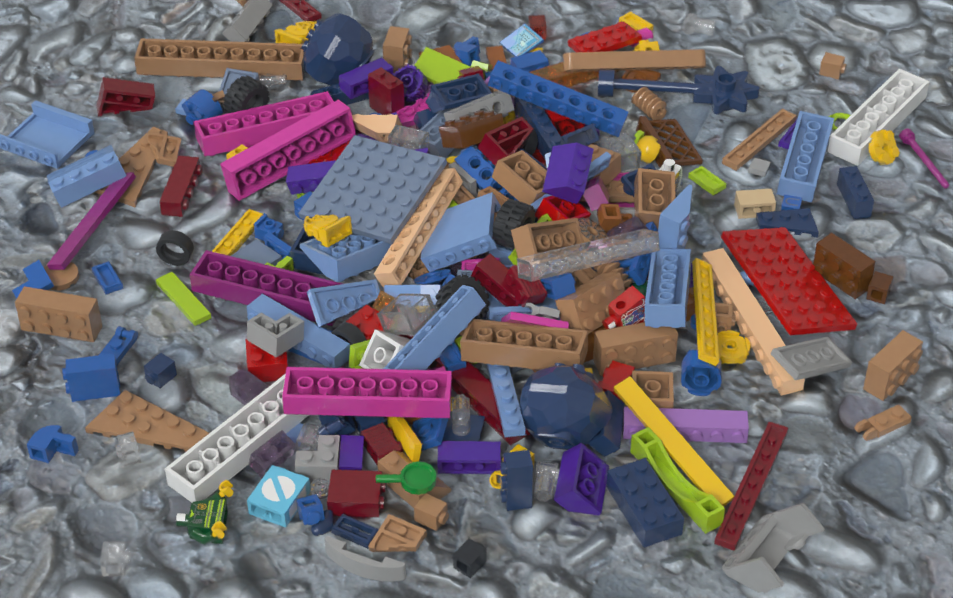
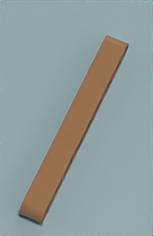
M703 49L573 52L563 54L564 72L599 71L600 69L615 71L698 69L706 67V55Z

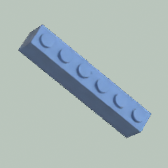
M462 285L383 369L427 370L428 366L440 357L442 351L454 342L455 337L467 328L469 322L481 313V310L486 305L473 287Z
M261 294L246 306L248 320L260 313L267 315L275 321L288 313L304 321L303 341L293 346V348L302 351L310 358H314L325 367L340 368L349 360L350 344L322 327L318 328V325L266 295Z

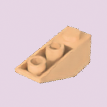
M352 115L355 129L380 142L398 143L402 127L398 115Z

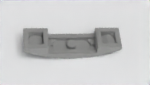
M329 536L325 537L327 555L343 569L372 580H405L406 563L389 557H385L381 563L347 551L346 542Z

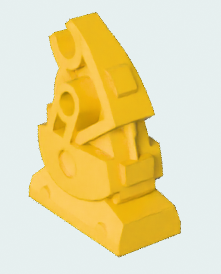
M297 22L295 26L290 25L286 27V30L276 29L275 43L304 44L306 40L308 41L306 36L311 29L315 30L316 22Z
M316 214L312 218L306 216L303 225L306 234L314 236L316 240L321 241L322 245L327 248L352 234L350 216L338 219L336 215Z

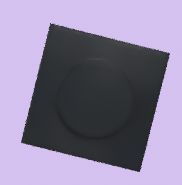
M470 538L453 554V568L470 579L487 562V548Z

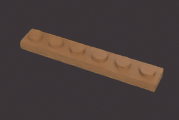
M782 108L723 157L722 164L737 171L796 121L797 115Z

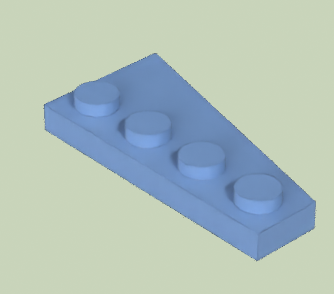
M376 279L314 288L307 291L318 328L352 313L366 304H371L382 297Z

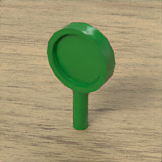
M419 461L406 465L401 470V474L376 475V483H401L405 491L417 495L426 494L431 491L437 481L435 469L430 464Z

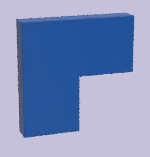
M37 260L23 269L29 281L12 291L17 299L24 286L49 290L54 287V284L40 260Z

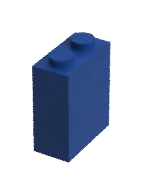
M115 354L66 359V368H62L63 380L68 381L65 382L66 393L71 395L72 402L114 397L121 394Z

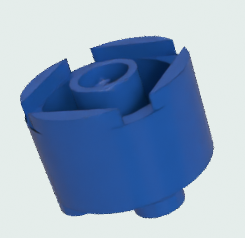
M201 89L182 104V108L187 115L185 117L186 121L190 125H193L194 121L223 114L219 102L215 103L212 99L214 96L206 90Z
M689 350L681 363L682 386L688 389L690 394L696 396H707L715 389L717 391L722 382L721 361L717 366L711 365L698 359V350Z

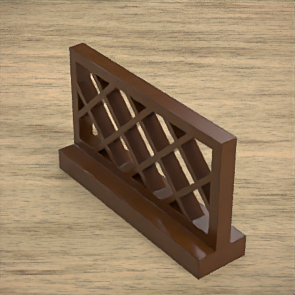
M639 116L636 131H643L644 136H654L658 139L656 142L660 144L659 153L655 158L659 168H661L666 159L673 160V157L679 159L674 161L675 164L680 166L702 164L703 159L676 119L648 120L646 116Z

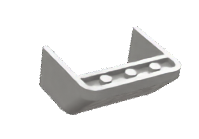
M804 503L769 513L756 522L724 563L722 570L728 577L758 593H766L771 589L782 587L784 582L774 569L789 550L801 549L806 544L805 540L808 536L821 533L825 529Z

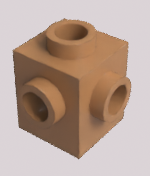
M715 303L717 333L731 330V326H735L736 315H732L733 304Z

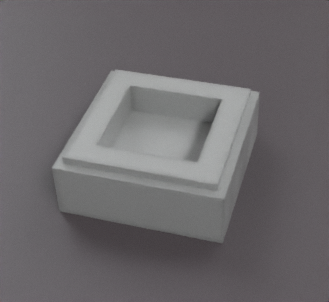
M754 157L749 166L748 173L765 177L771 167V162Z

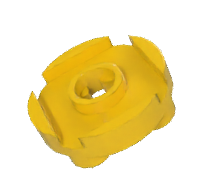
M883 129L871 134L872 143H869L871 158L874 162H879L881 166L891 164L895 157L899 156L894 133L891 130Z
M727 330L719 332L717 336L721 364L745 363L750 352L748 338L745 337L744 339L736 331Z

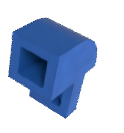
M473 36L463 43L456 42L454 44L455 54L463 64L471 67L473 60L480 61L478 37Z
M50 425L39 429L27 443L30 458L49 463L56 452L76 456L79 451L76 437L70 434H63L62 428L59 425Z

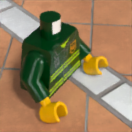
M224 480L220 484L219 490L212 496L201 501L192 502L189 514H177L176 525L187 527L189 538L202 545H207L210 542L223 544L228 517V506L225 497L233 495V490L231 489L233 484L228 480Z

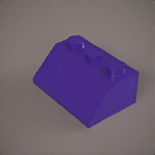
M577 142L553 146L542 192L577 204L585 192L594 149Z
M582 443L563 452L554 500L568 512L600 515L602 513L609 466Z

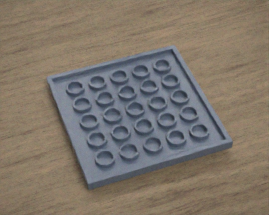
M354 135L298 214L301 219H305L306 216L312 218L316 214L336 215L338 219L350 216L352 233L393 244L447 165V160L443 157Z

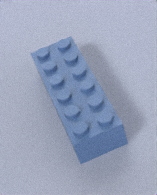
M804 111L799 112L780 176L777 195H791L802 197V201H813L834 118Z
M652 249L645 298V326L653 328L685 327L691 274V249Z

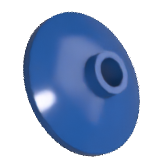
M443 269L423 274L415 278L414 283L418 285H441L440 282L451 274V270Z

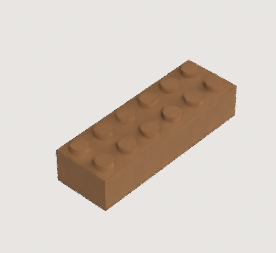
M472 319L460 340L461 361L539 370L552 367L555 363H562L566 366H573V364L583 365L588 352V331Z

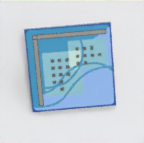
M523 24L501 40L500 44L516 57L529 53L544 42V39L527 24Z

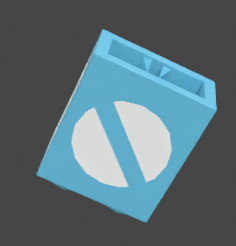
M272 465L247 499L249 514L286 528L298 511L296 499L307 497L311 492L309 478Z

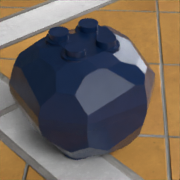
M341 13L334 14L324 21L318 20L314 26L315 30L311 29L306 36L308 41L306 40L301 47L304 52L303 60L306 72L316 81L330 86L339 84V75L369 63L375 52L373 50L371 34L355 19Z
M555 363L552 367L541 369L531 374L522 389L520 397V410L525 429L544 446L560 450H568L580 443L587 445L607 425L613 408L603 389L595 381L594 374L586 372L585 367L580 364L566 366L562 363Z

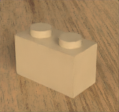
M772 188L736 191L734 206L738 219L756 218V213L775 211L776 201Z

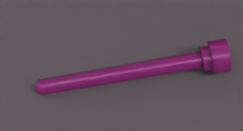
M909 128L904 129L899 134L901 141L912 147L941 186L947 189L949 187L948 181L915 141L913 131Z

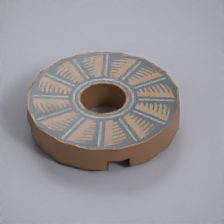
M588 218L578 219L584 244H591L590 247L593 249L603 248L608 242V235L605 230Z

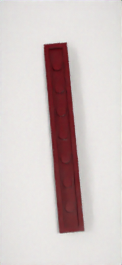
M768 422L715 537V545L733 551L736 549L788 434V427Z

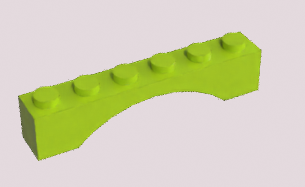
M649 427L631 436L630 452L637 460L647 459L669 495L700 529L707 534L720 527L724 520L725 508L712 494L698 490L684 478L670 459L662 441Z

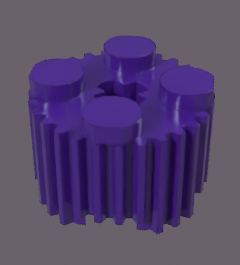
M408 64L404 68H399V71L392 73L393 76L404 82V101L415 103L419 98H424L425 92L428 91V80L420 69Z

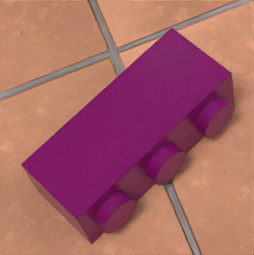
M600 176L586 183L583 195L591 211H598L600 204L609 203L610 194Z

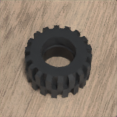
M241 76L240 79L237 78L234 83L232 82L230 88L227 89V93L224 96V108L227 113H233L268 105L270 93L265 85L254 78Z
M514 199L505 201L497 213L493 226V239L495 243L514 250L515 245L511 230L526 224L535 223L534 207Z
M458 275L452 278L436 295L438 300L436 306L440 309L462 285L473 287L486 304L481 313L473 319H481L486 315L489 310L490 301L488 300V293L485 292L486 288L480 285L481 282L475 281V278L472 276L468 278L467 275Z

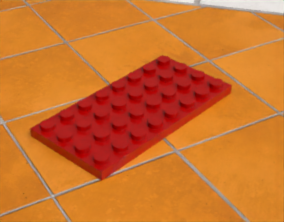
M787 228L722 232V240L790 336L856 329L857 322L822 275L815 270V266Z

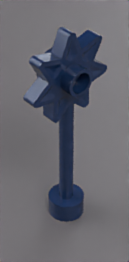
M716 66L713 76L696 74L694 76V83L615 78V70L600 69L598 96L613 97L614 89L639 90L642 87H647L649 90L656 92L693 94L694 103H710L713 113L718 115L723 111L732 109L743 113L746 112L747 100L758 98L760 87L747 83V71L732 74L728 73L722 66Z

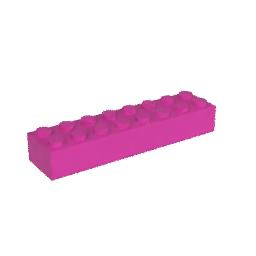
M327 91L194 121L196 139L204 156H214L218 153L230 152L242 144L248 148L334 101Z
M337 100L220 163L228 192L240 201L287 175L288 167L305 165L312 159L318 158L320 155L351 140L356 135L350 107Z
M287 367L282 395L284 414L450 418L452 371Z

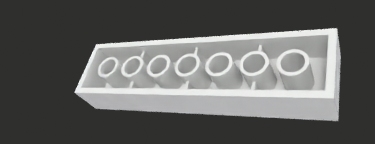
M898 69L830 135L827 152L858 166L870 154L869 143H872L871 134L883 129L893 131L926 98L930 81Z
M285 375L167 466L165 473L168 486L190 502L206 499L219 489L220 484L224 480L229 481L309 415L284 414L282 395Z

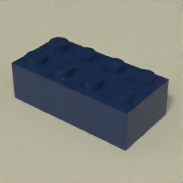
M646 458L607 471L606 487L644 548L683 534L684 517Z

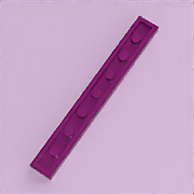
M125 172L126 177L107 187L47 263L49 270H65L136 178L134 172Z

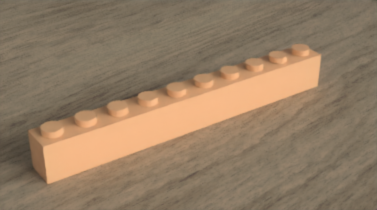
M724 248L704 252L702 260L712 265L713 286L716 295L721 298L723 303L733 304L732 315H736L735 322L739 327L741 335L748 338L750 348L754 351L757 361H760L765 374L769 375L772 380L773 387L778 390L781 396L802 391L805 378L795 381L771 355L774 348L786 345Z

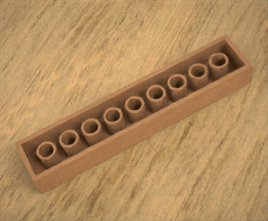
M141 38L134 58L137 75L223 78L226 68L259 73V79L298 81L303 80L305 72L304 52L301 49L303 44Z

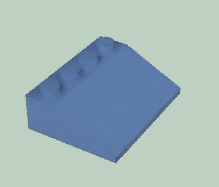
M109 145L46 176L50 188L62 208L127 175L112 145Z
M689 184L660 214L656 249H685L688 241L687 230L690 226L689 214L692 185Z
M352 233L328 248L323 246L321 241L316 240V238L301 243L300 248L326 277L335 282H343L349 277L357 276L361 272L372 270L378 266L392 244Z

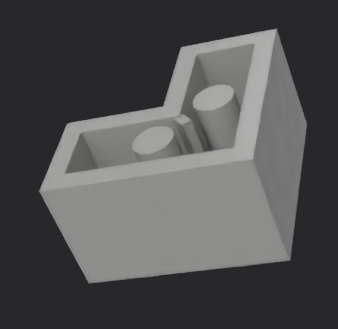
M260 313L247 321V340L274 357H278L303 341L304 321L291 313L277 321Z
M319 435L317 451H296L295 473L308 477L310 483H330L331 469L339 470L340 435Z

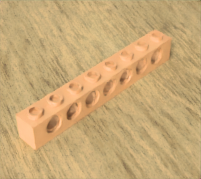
M455 168L443 169L374 272L382 287L384 285H402L463 183Z

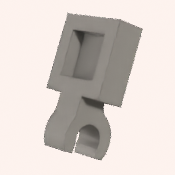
M532 303L525 304L526 308L532 310V313L528 315L555 320L559 318L560 310L544 306L539 307Z

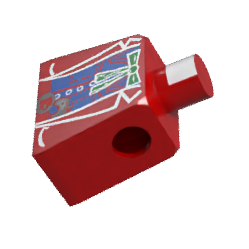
M632 285L609 303V317L602 321L606 329L645 322V296Z

